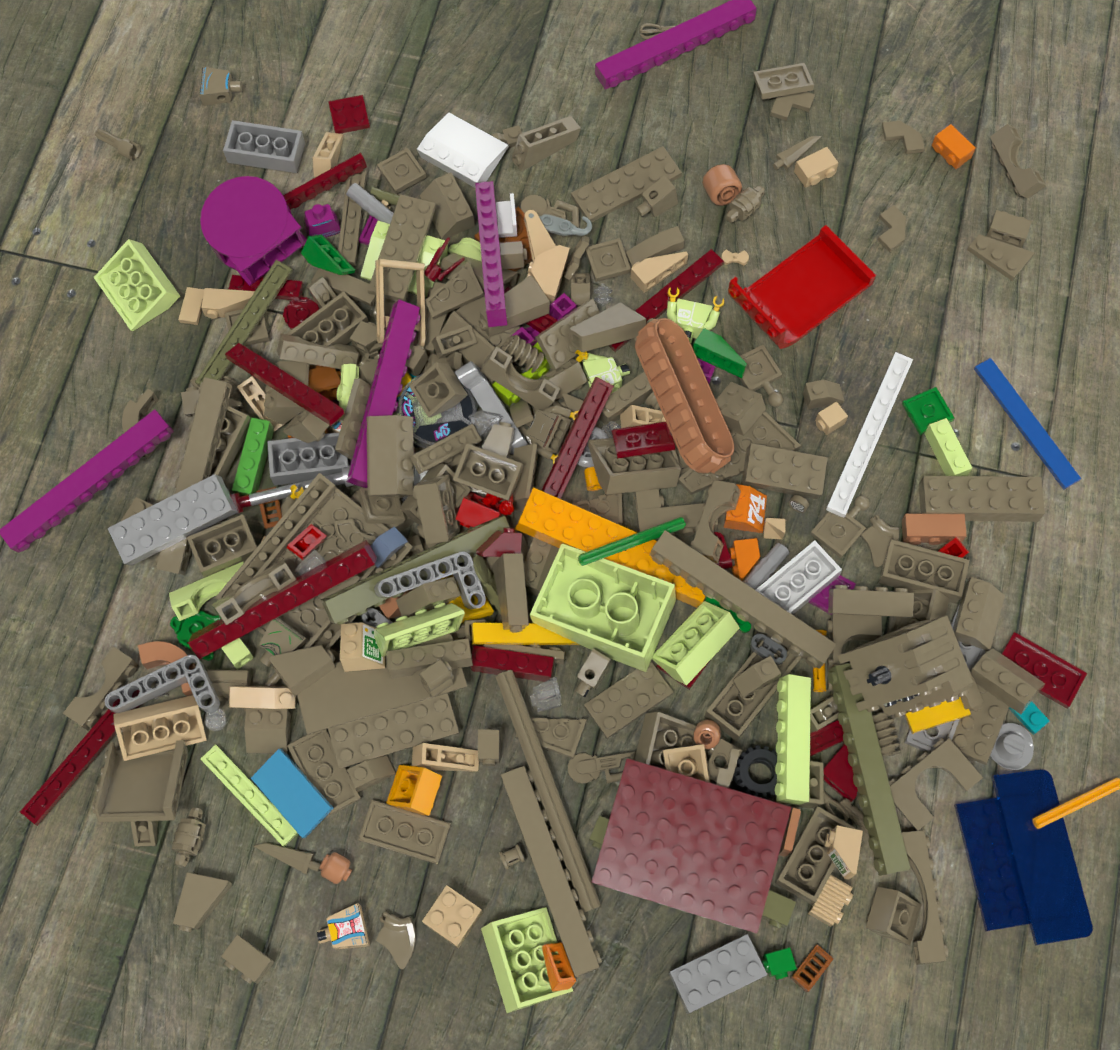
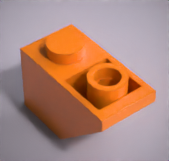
M757 538L733 541L732 548H729L731 559H734L735 565L732 566V574L741 581L748 576L760 559Z

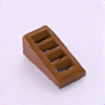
M276 487L268 488V489H264V490H259V491H256V492L266 491V490L274 489V488H276ZM279 499L259 504L265 529L273 528L279 522L268 523L267 519L278 517L280 520L282 518ZM274 502L276 505L267 508L264 507L265 504H270ZM277 510L275 514L266 515L268 511Z
M816 944L790 979L807 993L834 958ZM816 952L826 960L825 963H822L814 956ZM811 959L821 967L819 970L809 962ZM806 965L816 973L815 976H812L804 969ZM801 972L811 980L809 983L800 976Z

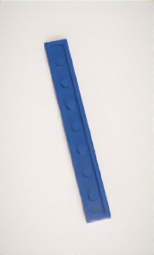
M989 358L975 366L974 370L1062 489L1065 490L1079 482L1081 477L994 361Z

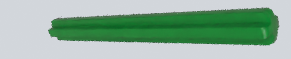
M682 517L676 518L582 553L578 556V561L581 566L590 564L659 538L665 530L672 533L683 529L686 526V522Z

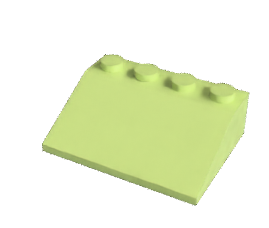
M381 221L377 222L370 239L361 278L371 281L375 270V261L379 258L390 224ZM426 236L418 263H424V271L429 266L437 249L442 247L445 240ZM448 244L437 262L439 266L442 259L448 255ZM416 270L408 292L417 294ZM424 275L425 297L428 298V291L430 287L433 288L435 282Z
M130 239L124 243L94 276L98 285L131 331L138 329L168 310L180 297L145 246Z
M441 603L432 610H420L415 613V616L409 618L403 616L394 623L388 624L386 622L378 625L377 629L374 630V638L381 656L384 657L387 656L386 651L410 648L458 631L465 613L463 609L453 603L447 605L446 603Z
M546 907L494 921L481 928L507 1013L573 991L571 987L568 990L552 992L542 946L558 942ZM552 952L551 954L558 955V952Z

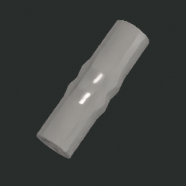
M357 183L349 187L346 195L361 206L363 210L367 211L378 221L391 223L394 214Z
M776 543L742 582L756 590L775 572L777 567L789 555V550L783 544Z

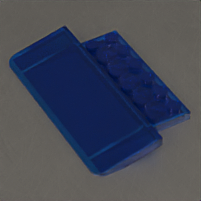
M1040 769L993 775L992 781L996 798L954 805L985 932L1030 925L1035 946L1080 939L1091 935L1093 925L1064 818L1062 817L1040 829H1037L1032 822L1033 818L1060 805L1052 775L1048 771Z

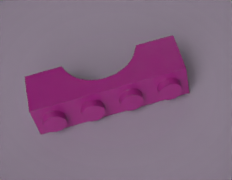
M563 293L550 304L549 315L559 321L576 309L577 305ZM530 326L528 328L521 327L512 335H518L520 339L526 341V344L529 343L533 347L537 343L535 337L540 333Z

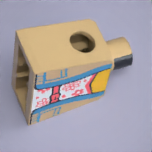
M359 903L327 917L328 928L317 931L319 943L331 941L335 950L370 946L362 907Z

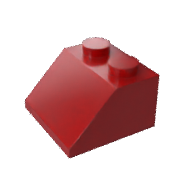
M470 492L463 498L455 520L460 521L459 524L467 528L478 526L499 517L502 514L499 510L500 504L485 505L483 503L485 497Z

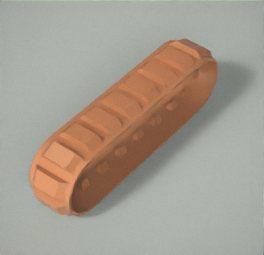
M654 319L638 332L635 342L636 353L684 462L698 473H715L731 461V455L734 452L732 436L684 330L670 319Z

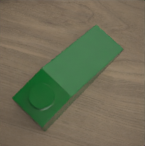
M322 234L307 238L301 255L309 264L338 275L355 272V269Z
M703 328L693 345L696 357L737 377L743 378L747 363L720 335Z

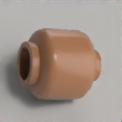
M712 720L699 722L694 730V741L697 745L704 744L705 749L714 748L718 745L721 738L719 725Z
M333 852L330 855L327 853L319 866L321 876L334 884L340 883L341 880L346 881L352 871L349 869L350 860L337 852Z

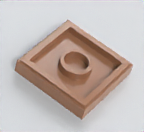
M792 808L790 811L779 856L786 857L793 849L801 813L800 809Z

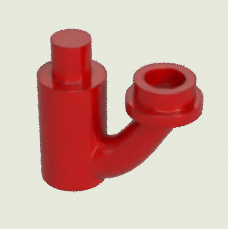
M487 493L483 503L485 505H495L503 499ZM513 495L509 501L504 500L501 502L499 510L502 514L510 515L513 513Z

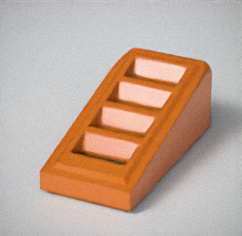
M562 942L544 944L542 950L552 992L570 989L575 984L576 978ZM558 952V955H552L551 953Z

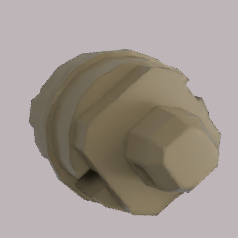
M756 186L754 189L747 187L741 193H738L729 203L730 210L726 214V220L730 223L737 219L744 221L754 214L761 205V197L765 193L764 187Z
M193 807L188 815L189 819L181 818L177 831L174 833L172 850L178 852L175 865L179 867L187 866L190 859L189 856H197L204 841L206 824L200 822L203 814L200 808Z

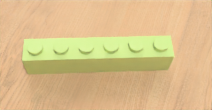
M788 674L779 678L777 684L779 701L777 703L778 722L776 725L778 742L776 744L777 764L775 772L777 774V784L775 786V794L777 795L776 802L800 805L809 802L811 678Z

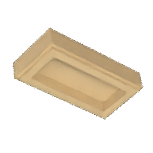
M187 287L178 319L180 323L198 325L202 311L204 289Z

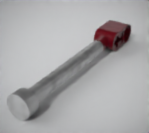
M350 466L342 468L340 473L324 476L335 486L345 484L346 487L354 485L346 482ZM314 479L295 483L297 487L295 492H298L301 487L305 490ZM294 484L241 497L239 493L231 494L230 496L238 513H242L245 507L287 498L291 494L290 487Z

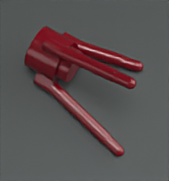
M449 237L445 240L442 247L437 249L429 266L424 271V275L433 282L437 279L442 281L449 272L465 261V258L462 257L443 273L441 272L442 268L437 262L450 241Z

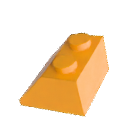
M399 765L386 804L429 816L442 776L424 767Z

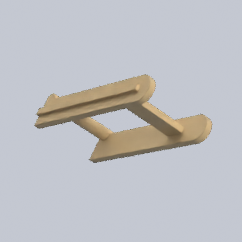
M387 259L376 260V334L378 344H383L384 328H387L389 317L384 316L383 267L416 270L417 306L420 307L418 313L420 320L417 326L415 325L414 331H418V345L424 347L426 340L424 263Z

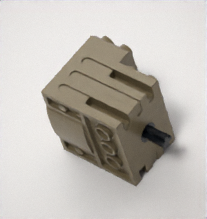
M947 615L931 621L924 620L909 624L838 655L840 664L850 661L852 668L844 671L846 680L848 679L852 695L859 693L863 695L864 700L856 703L858 711L867 709L868 712H872L882 707L884 713L889 716L894 714L896 718L907 714L906 712L909 711L912 713L920 711L926 706L931 708L940 705L944 701L947 703L955 701L959 697L969 694L968 689L973 685L972 677Z

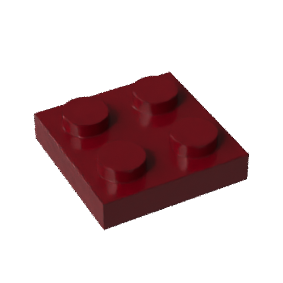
M363 95L328 101L335 133L342 134L370 128Z

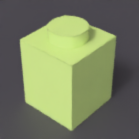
M240 638L221 647L237 670L254 659Z

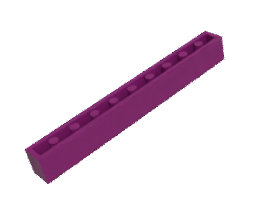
M730 0L596 63L595 75L605 90L615 87L625 80H630L640 73H645L655 66L662 65L665 61L674 59L682 53L689 52L699 45H704L716 37L719 38L731 30L734 31L744 24L751 23L755 20L757 8L751 0Z
M493 181L475 183L488 327L506 326L507 315Z
M398 300L392 306L346 480L348 483L363 488H368L367 417L388 416L396 411L398 406L396 398L403 386L400 384L401 379L407 371L405 363L412 351L409 349L410 344L416 336L414 331L415 325L417 326L420 320V315L418 314L420 307L402 300Z
M154 409L0 529L1 537L10 549L18 553L25 551L33 541L42 538L47 530L60 524L65 516L74 513L79 505L91 500L97 491L105 489L109 482L114 478L120 477L124 470L137 464L145 454L151 453L160 442L168 440L174 431L161 414Z

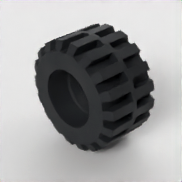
M759 745L753 749L752 747L748 748L746 752L740 755L733 775V781L736 782L735 787L739 788L740 792L766 800L776 796V750L770 751L768 750L769 747L764 746V748H760ZM761 763L767 766L772 775L771 781L767 784L755 783L748 774L750 765Z

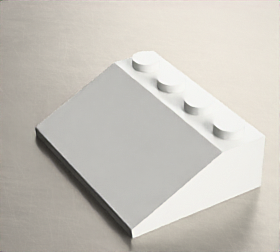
M448 113L426 134L417 151L422 159L447 173L451 172L453 176L475 188V183L488 180L509 146L455 115Z

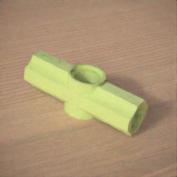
M343 364L341 366V382L337 389V400L344 413L354 379L359 378V367L356 364ZM344 415L338 419L339 422H343Z

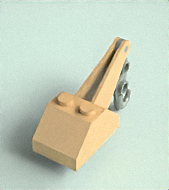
M528 210L525 213L524 222L533 262H530L527 277L531 275L534 277L551 304L556 300L570 248L561 245L556 246L548 232L562 236H584L591 231L592 223L587 217L583 216L582 220L587 223V227L580 229L568 220L548 214L538 216L534 210Z

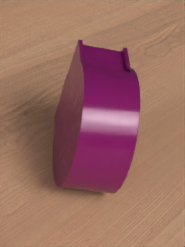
M242 176L227 180L209 194L202 207L200 224L205 239L219 260L226 266L237 270L249 286L268 273L276 260L279 262L284 261L304 246L307 241L299 231L301 226L293 218L281 192L272 183L262 178Z

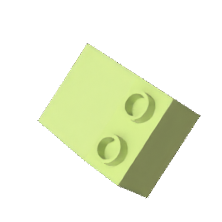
M562 543L530 613L532 622L590 650L595 649L610 659L646 672L676 602L675 584L604 558L581 566L578 556L585 553V551Z

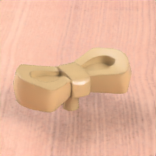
M725 250L721 255V259L724 260V265L739 263L745 266L749 261V255L745 250L739 254Z

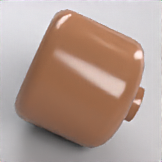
M721 164L714 166L703 177V187L715 205H728L742 191L741 181L729 165Z

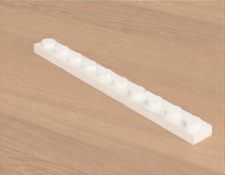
M895 352L826 508L827 511L840 517H845L913 359Z

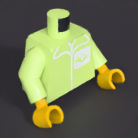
M671 287L669 288L667 293L670 301H668L667 318L677 323L684 330L690 343L692 338L697 339L703 328L710 331L716 326L720 315L719 309L725 305L724 298L722 303L717 305L716 300L718 297H714V309H712L711 305L682 299L675 301L679 295V289L677 288L676 295H671Z
M575 351V354L579 355L576 361H585L583 362V372L589 387H591L594 378L599 377L614 386L610 393L612 394L622 387V377L630 374L627 364L617 366L612 357L587 353V351Z

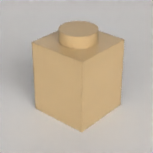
M835 402L820 411L815 421L818 429L828 435L844 425L848 415Z

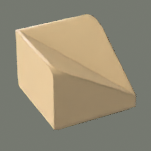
M766 518L763 526V537L766 539H783L786 519Z

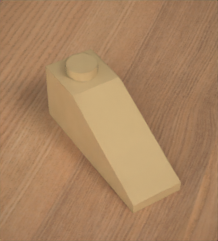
M325 133L313 156L314 177L337 166L343 134Z
M681 252L636 262L631 268L630 278L645 293L687 264L688 253Z
M205 288L201 306L205 317L216 319L217 317L224 318L227 312L244 309L255 291Z
M251 376L237 386L260 419L270 421L274 431L283 426L264 416L266 391L262 381Z
M631 405L620 414L621 428L666 421L662 411Z
M229 686V707L295 709V697L287 686Z
M421 743L413 747L412 766L424 767L428 770L477 772L479 767L478 750Z

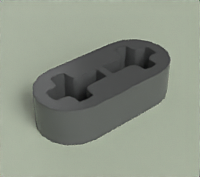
M756 634L750 642L751 650L763 659L769 656L773 658L774 654L772 652L780 651L782 659L780 657L777 660L773 658L776 665L782 664L787 657L786 649L764 634ZM763 640V646L757 648L755 641Z

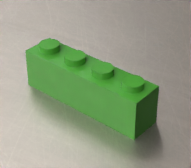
M251 417L232 488L234 494L239 493L240 497L257 493L256 491L259 489L268 455L267 441H271L274 427L270 421Z

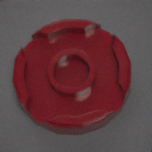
M301 297L300 301L291 300L283 311L286 325L291 330L318 311L319 307L316 302L308 297Z

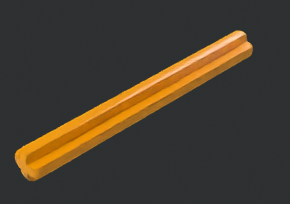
M1120 778L1104 783L1033 818L1034 826L1040 829L1119 790Z

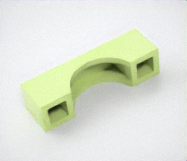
M240 562L170 592L171 607L179 621L199 613L202 605L210 598L219 594L244 562Z

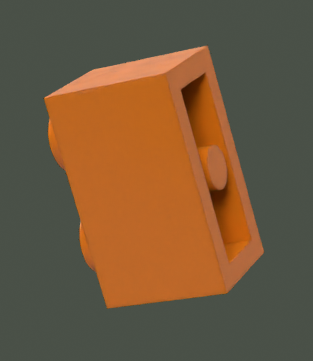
M951 124L935 135L931 145L955 169L971 159L976 149Z

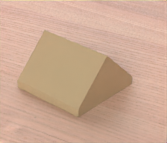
M704 744L663 750L666 770L710 783Z

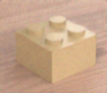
M446 885L422 922L459 949L483 911Z

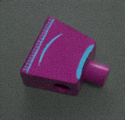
M316 204L312 209L304 212V228L308 237L322 234L327 238L340 233L341 226L338 217L330 204L323 206Z

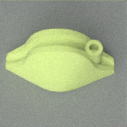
M463 238L459 243L450 245L448 249L450 254L456 253L482 261L480 243L472 238Z

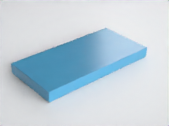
M278 749L251 777L254 783L302 838H306L334 809L282 749Z

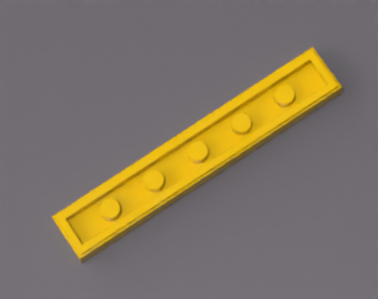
M472 623L471 625L472 644L580 645L535 623H529L527 627L522 629V632L517 633L503 630L502 623Z

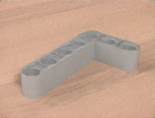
M470 361L456 370L455 374L458 379L471 391L492 426L505 422L511 424V427L515 429L510 453L513 455L514 448L528 445L525 437L519 428L515 426L512 417L485 375L480 372V368Z
M459 552L377 582L374 588L379 598H388L453 574L465 607L477 609L482 607L486 601L480 580L473 566L472 558L467 552ZM458 556L464 559L463 567L457 564ZM440 563H443L446 566V572L444 574L439 572L438 565ZM421 570L427 572L426 580L420 578L419 572ZM402 576L406 577L409 581L407 587H403L400 583ZM465 576H469L471 578L470 586H467L464 583ZM383 583L388 584L390 587L388 594H384L381 590ZM472 595H476V596H477V598H478V603H477V605L472 604V602H471V596H472Z
M194 655L185 656L110 692L104 701L106 707L112 712L121 713L129 711L188 682L195 700L202 710L207 713H214L220 706L219 698L204 664ZM197 662L195 669L189 670L190 664ZM178 671L177 677L170 679V675ZM158 680V686L151 689V684ZM204 680V685L201 688H197V683ZM135 690H140L139 695L135 698H132L133 692ZM208 698L213 699L212 703L209 706H204V703ZM120 699V704L117 707H113L114 701Z

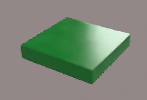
M937 387L902 402L919 435L926 432L929 424L946 418L950 423L955 419Z

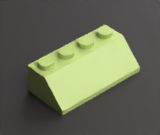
M704 601L654 653L652 659L672 678L687 685L706 666L712 657L719 652L726 642L733 637L739 630V626L730 612Z

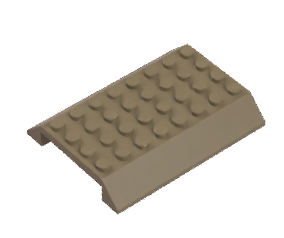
M319 473L219 592L216 598L220 600L280 560L287 564L294 577L297 578L349 550L338 537L333 521L354 519L355 525L360 532L376 536V538L389 529L382 523H366L362 508ZM312 524L327 535V537L313 551L310 559L306 561L290 551L287 545ZM407 542L380 568L373 565L356 574L361 578L359 581L401 562L413 546ZM318 596L278 617L308 639L300 649L321 645L327 651L328 649L330 650L341 636V624L338 625L337 623L330 622ZM356 614L348 617L349 620L343 624L352 623L357 617ZM271 621L256 628V630L264 635Z

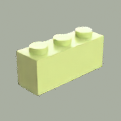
M947 418L929 424L924 434L945 475L968 476L972 466Z

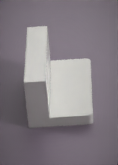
M514 193L510 194V201L496 202L499 238L517 236Z

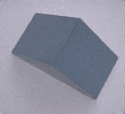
M395 526L378 536L370 546L377 556L375 562L377 568H380L408 542Z

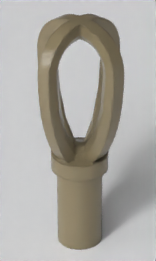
M644 23L641 25L639 33L643 39H649L675 26H659L653 23ZM645 26H652V27H656V28H658V29H643V28H644ZM656 32H658L657 34H654V35H651V36H644V35H643V33H656Z
M824 791V806L827 812L836 816L829 805L832 804L843 814L845 818L843 821L847 822L849 814L846 809Z

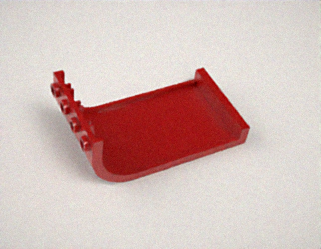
M825 225L820 229L818 236L749 287L742 289L737 284L738 278L734 277L730 280L728 295L780 349H783L799 341L870 287L875 280L876 274Z

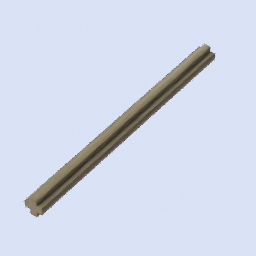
M513 670L499 673L496 676V680L583 913L601 906L593 883H591V877Z

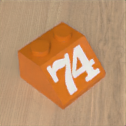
M736 484L741 493L736 509L725 512L724 528L763 533L767 496L750 486Z

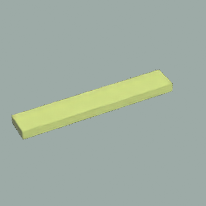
M214 745L201 758L205 765L283 847L298 834L278 809L217 745Z

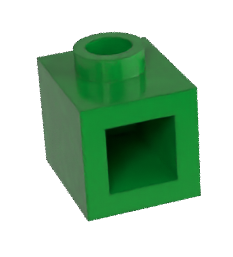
M791 948L765 954L763 956L764 960L761 961L769 978L775 976L776 980L789 977L787 972L797 969Z

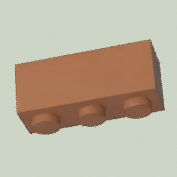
M905 514L902 519L903 543L911 545L921 543L939 545L941 543H949L955 537L962 543L967 537L965 514Z

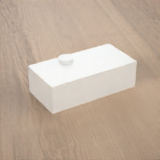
M813 541L759 586L756 591L793 615L838 578L842 569L816 541Z

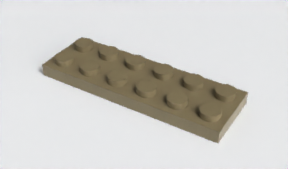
M664 146L571 192V198L579 207L583 216L587 217L592 223L641 198L642 193L664 175L672 182L682 177V172Z
M400 194L378 260L387 259L418 263L436 209V203ZM383 267L384 298L405 301L415 270ZM375 270L368 287V294L376 295Z

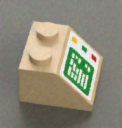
M362 622L341 624L340 661L344 672L385 668V656H381L374 638V630L377 628Z
M837 825L833 830H830L829 834H826L824 846L828 847L827 854L844 879L849 880L857 873L863 831Z

